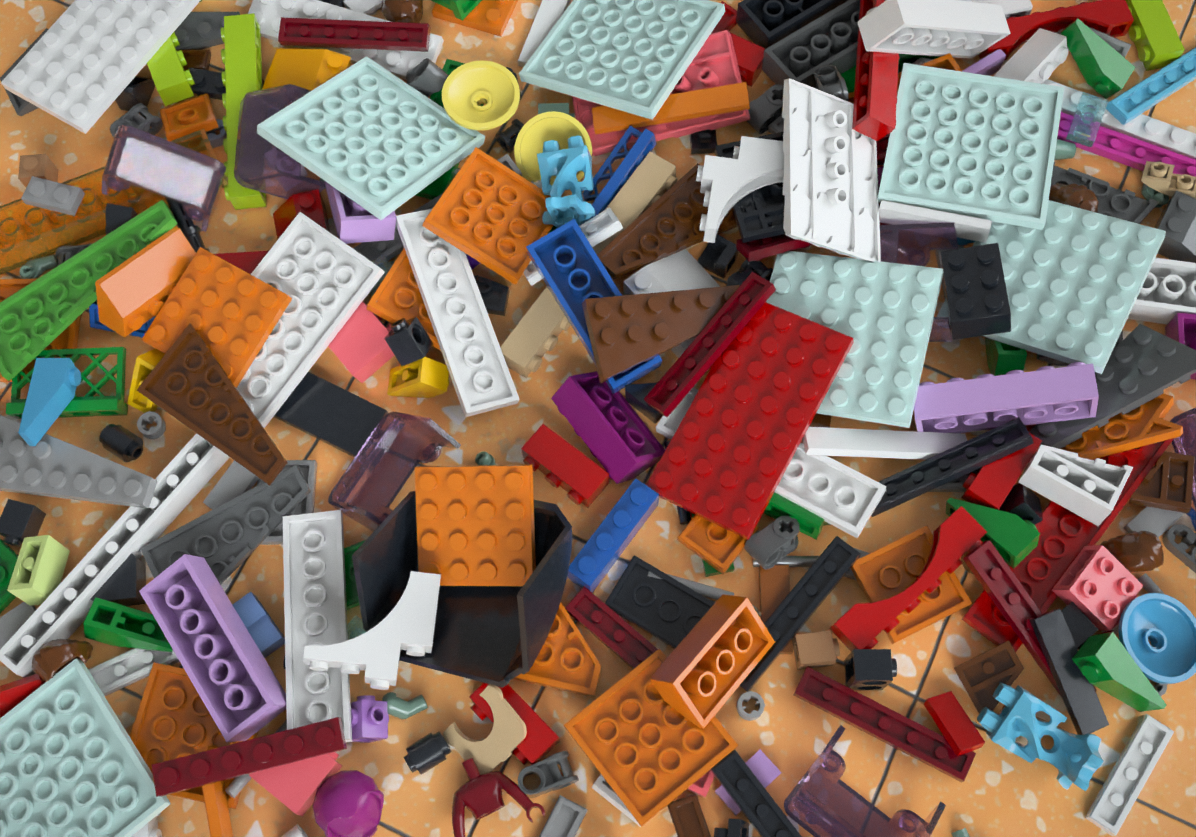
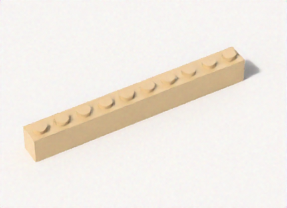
M651 151L647 154L607 207L611 208L623 229L592 247L596 254L603 250L677 182L675 165ZM547 286L500 347L507 367L524 378H527L531 372L534 373L539 369L544 354L547 350L550 352L554 349L558 342L559 334L562 330L566 331L571 326Z

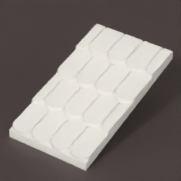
M790 78L785 79L782 118H784L783 152L785 153L783 195L785 196L783 228L785 235L859 260L881 261L876 140L852 129L853 103Z

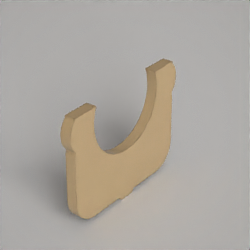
M491 684L480 694L487 701L493 713L494 723L489 736L482 740L471 739L459 730L455 722L443 732L445 741L450 746L455 747L464 761L470 758L474 759L480 775L492 772L501 762L507 760L512 755V751L525 739L527 734L524 721L506 699L503 698L501 689Z

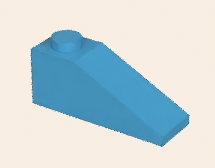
M36 358L18 432L29 446L37 445L75 396L76 388L81 382V372L70 358Z

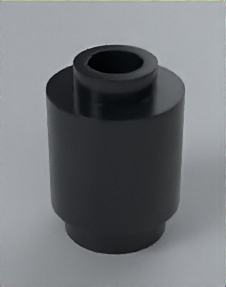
M109 424L102 430L99 436V441L102 443L103 448L124 462L138 459L143 452V440L121 425Z
M438 731L435 734L429 733L406 748L408 754L404 756V759L412 773L418 770L422 775L446 760V755L452 751L441 732Z

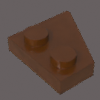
M1008 640L954 667L980 714L985 707L992 711L995 709L999 701L993 697V694L998 685L1004 683L1011 686L1024 667Z

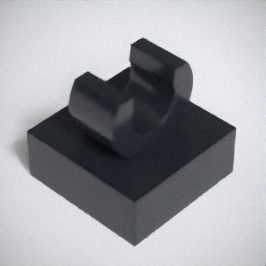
M707 129L689 134L691 154L715 153V146H717L716 129Z
M729 818L728 829H714V837L749 836V823L741 819Z

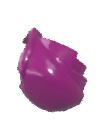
M357 770L340 771L328 777L317 790L313 803L315 821L325 832L326 837H372L376 833L377 825L381 819L384 794L378 789L373 778Z

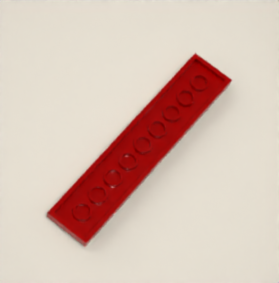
M1174 438L1099 458L1106 460V464L1123 467L1124 465L1133 467L1112 512L1099 526L1053 501L1042 512L1043 521L1035 525L1040 533L1038 546L1014 569L1009 566L1042 614H1045L1057 598V595L1052 591L1054 586L1084 546L1096 545ZM984 589L961 620L995 646L1009 640L1014 651L1017 652L1022 645V641Z

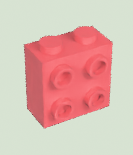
M363 301L328 345L348 371L361 383L394 356V353L384 339L391 331V324L386 327L381 321L383 318L367 310V305Z
M1103 545L1084 546L1052 591L1066 605L1073 602L1098 630L1111 631V629L1119 624L1124 608L1130 601L1137 598V594L1143 585Z
M333 752L251 773L249 776L291 811L303 817L314 803L317 790L328 777L336 774L342 765L336 761L339 754Z

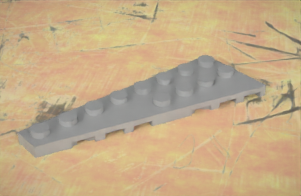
M0 415V491L149 509L157 481L152 477L46 433L36 446H29L18 433L20 423Z

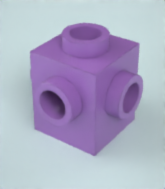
M372 695L358 696L357 701L351 703L352 742L372 743L388 738L389 715L387 712V701H376L375 696Z

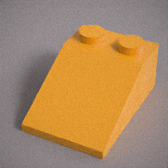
M276 49L262 88V93L295 102L351 66V57L327 49Z

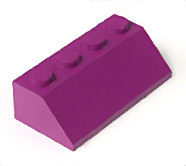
M597 371L569 376L551 398L559 412L566 417L573 426L575 433L582 438L589 447L591 454L599 460L606 472L609 473V477L616 484L633 480L659 462L665 452L664 447L619 391L613 394L606 381L600 384Z

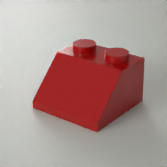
M319 189L293 194L273 213L277 240L299 212L330 232L326 206Z

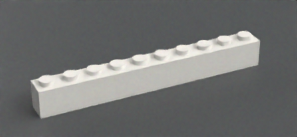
M196 433L155 478L157 484L149 509L130 506L0 649V661L21 677L25 678L36 674L31 666L32 659L38 649L46 642L68 639L86 619L93 604L91 600L93 595L131 553L138 559L141 558L143 554L140 548L158 539L230 457Z

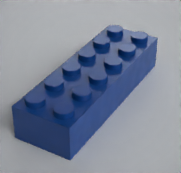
M572 219L526 248L529 258L595 363L582 302L585 299L622 296L576 220ZM658 355L632 367L622 374L619 373L611 377L606 383L612 393L615 394L625 388V385L632 384L660 367L662 359Z

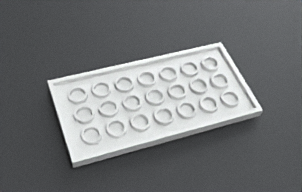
M75 0L4 78L1 84L6 90L86 134L201 0Z
M301 212L298 213L251 273L252 276L292 298L237 387V390L264 428L385 273L380 267Z

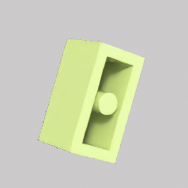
M50 535L25 537L7 591L30 606L41 605L61 583L70 550Z

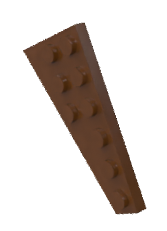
M697 163L597 254L612 279L704 241L705 231H700L702 214L708 213V207L703 206L705 193H700L701 182L696 181L698 165L700 164ZM732 208L721 222L717 232L718 235L738 227Z
M740 286L585 299L582 302V307L600 384L619 373L622 374L644 361L646 362L681 345L691 338L697 337Z
M189 324L138 387L137 391L270 486L288 462L199 333Z

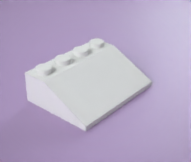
M684 249L644 266L623 281V296L720 286L697 260ZM691 338L671 350L679 358L695 338Z

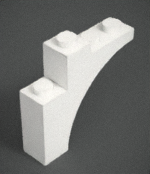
M741 136L740 147L734 146L733 158L705 155L704 166L698 165L696 181L701 182L700 193H705L703 206L708 207V213L702 214L700 231H705L704 242L715 243L716 234L721 222L739 200L759 188L783 182L785 159L783 141Z
M411 571L401 599L386 618L356 638L332 645H305L303 653L304 664L309 665V669L316 671H327L328 667L341 668L342 673L359 674L360 670H364L365 683H370V687L373 689L388 690L389 686H396L401 650H407L406 654L412 656H424L425 652L431 653L441 574Z

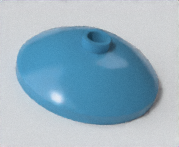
M1148 593L1130 601L1124 608L1119 620V640L1148 679L1161 684H1175L1192 677L1196 673V618L1191 611L1177 599L1162 593Z

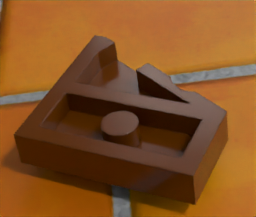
M1164 451L1131 496L1129 504L1189 513L1192 504L1195 456Z

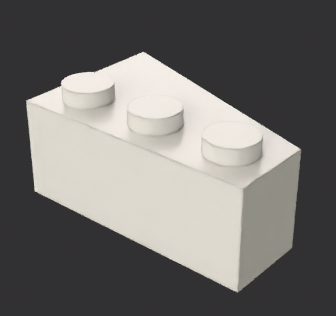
M1041 445L1025 467L1018 482L1099 526L1112 512L1133 467L1127 465L1118 467L1106 464V460L1085 459L1078 457V453Z

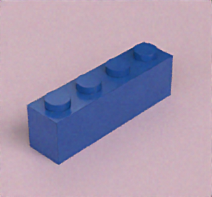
M635 478L569 565L568 579L581 588L585 586L593 593L659 504V494Z

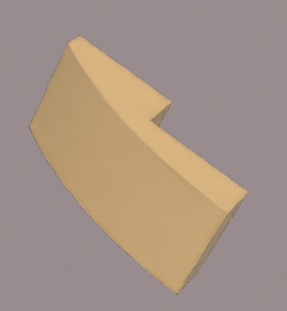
M1146 161L1141 182L1171 197L1176 191H1179L1196 199L1195 176L1174 174V165Z

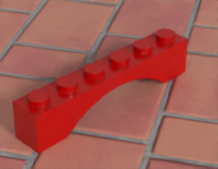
M1125 0L1082 2L1074 6L1058 7L1050 11L1010 17L1006 21L1011 34L978 54L981 60L996 50L1001 49L1006 54L1005 61L1013 51L1026 43L1039 28L1058 32L1076 19L1081 20L1086 26L1115 38L1127 34L1134 18Z
M962 506L959 507L933 531L932 547L928 560L920 575L906 590L889 599L873 603L855 604L829 629L851 652L853 649H872L879 642L875 637L883 630L888 634L900 623L896 617L904 610L908 614L921 603L918 597L925 590L928 594L933 592L942 583L939 577L945 571L949 574L953 573L963 563L959 558L964 553H970L983 543L980 538L987 531Z

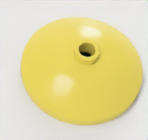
M472 61L456 68L447 77L442 89V102L447 115L458 125L471 130H489L501 126L514 115L520 102V89L515 76L506 67L492 61Z
M545 112L531 118L520 130L514 148L516 165L522 172V176L530 182L541 180L537 154L543 153L544 141L555 140L558 141L560 150L568 149V138L579 135L582 137L584 145L587 146L592 157V143L585 127L574 117L562 112ZM583 171L577 172L576 177L578 181L584 177ZM557 176L550 178L551 185H553Z

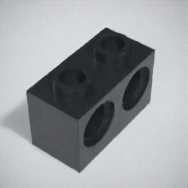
M853 649L844 660L845 685L852 690H883L893 681V677L897 676V662L895 658H891V649Z

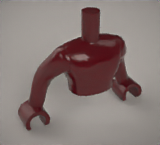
M473 758L462 763L469 781L454 793L452 805L454 837H465V807L473 814L475 820L484 818L503 808L505 804L502 798V789L526 811V816L531 823H533V820L530 817V811L533 808H539L543 817H545L543 806L539 803H533L521 791L519 786L502 772L494 771L480 775Z

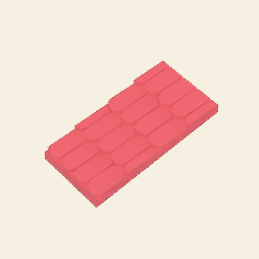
M727 30L709 35L670 95L742 83L732 37ZM572 96L575 117L585 127L590 136L592 156L612 152L627 130L595 135L592 108L604 105ZM748 110L635 129L643 132L646 128L654 133L656 141L744 122L750 120ZM632 135L626 144L627 148L631 149L638 138Z

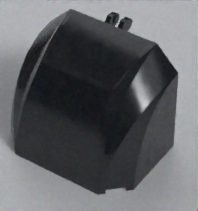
M415 491L409 492L352 555L363 629L366 632L379 624L394 609L406 589L410 572H418ZM534 500L536 569L524 586H440L431 653L425 652L424 656H412L406 654L407 650H401L399 661L498 687H504L519 674L527 673L534 664L552 627L569 571L572 551V526L557 504Z

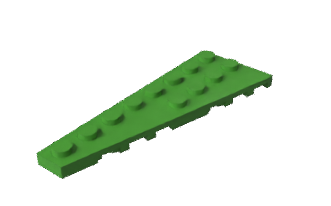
M163 200L0 302V373L2 377L8 381L13 379L97 300L95 282L178 224L168 205Z

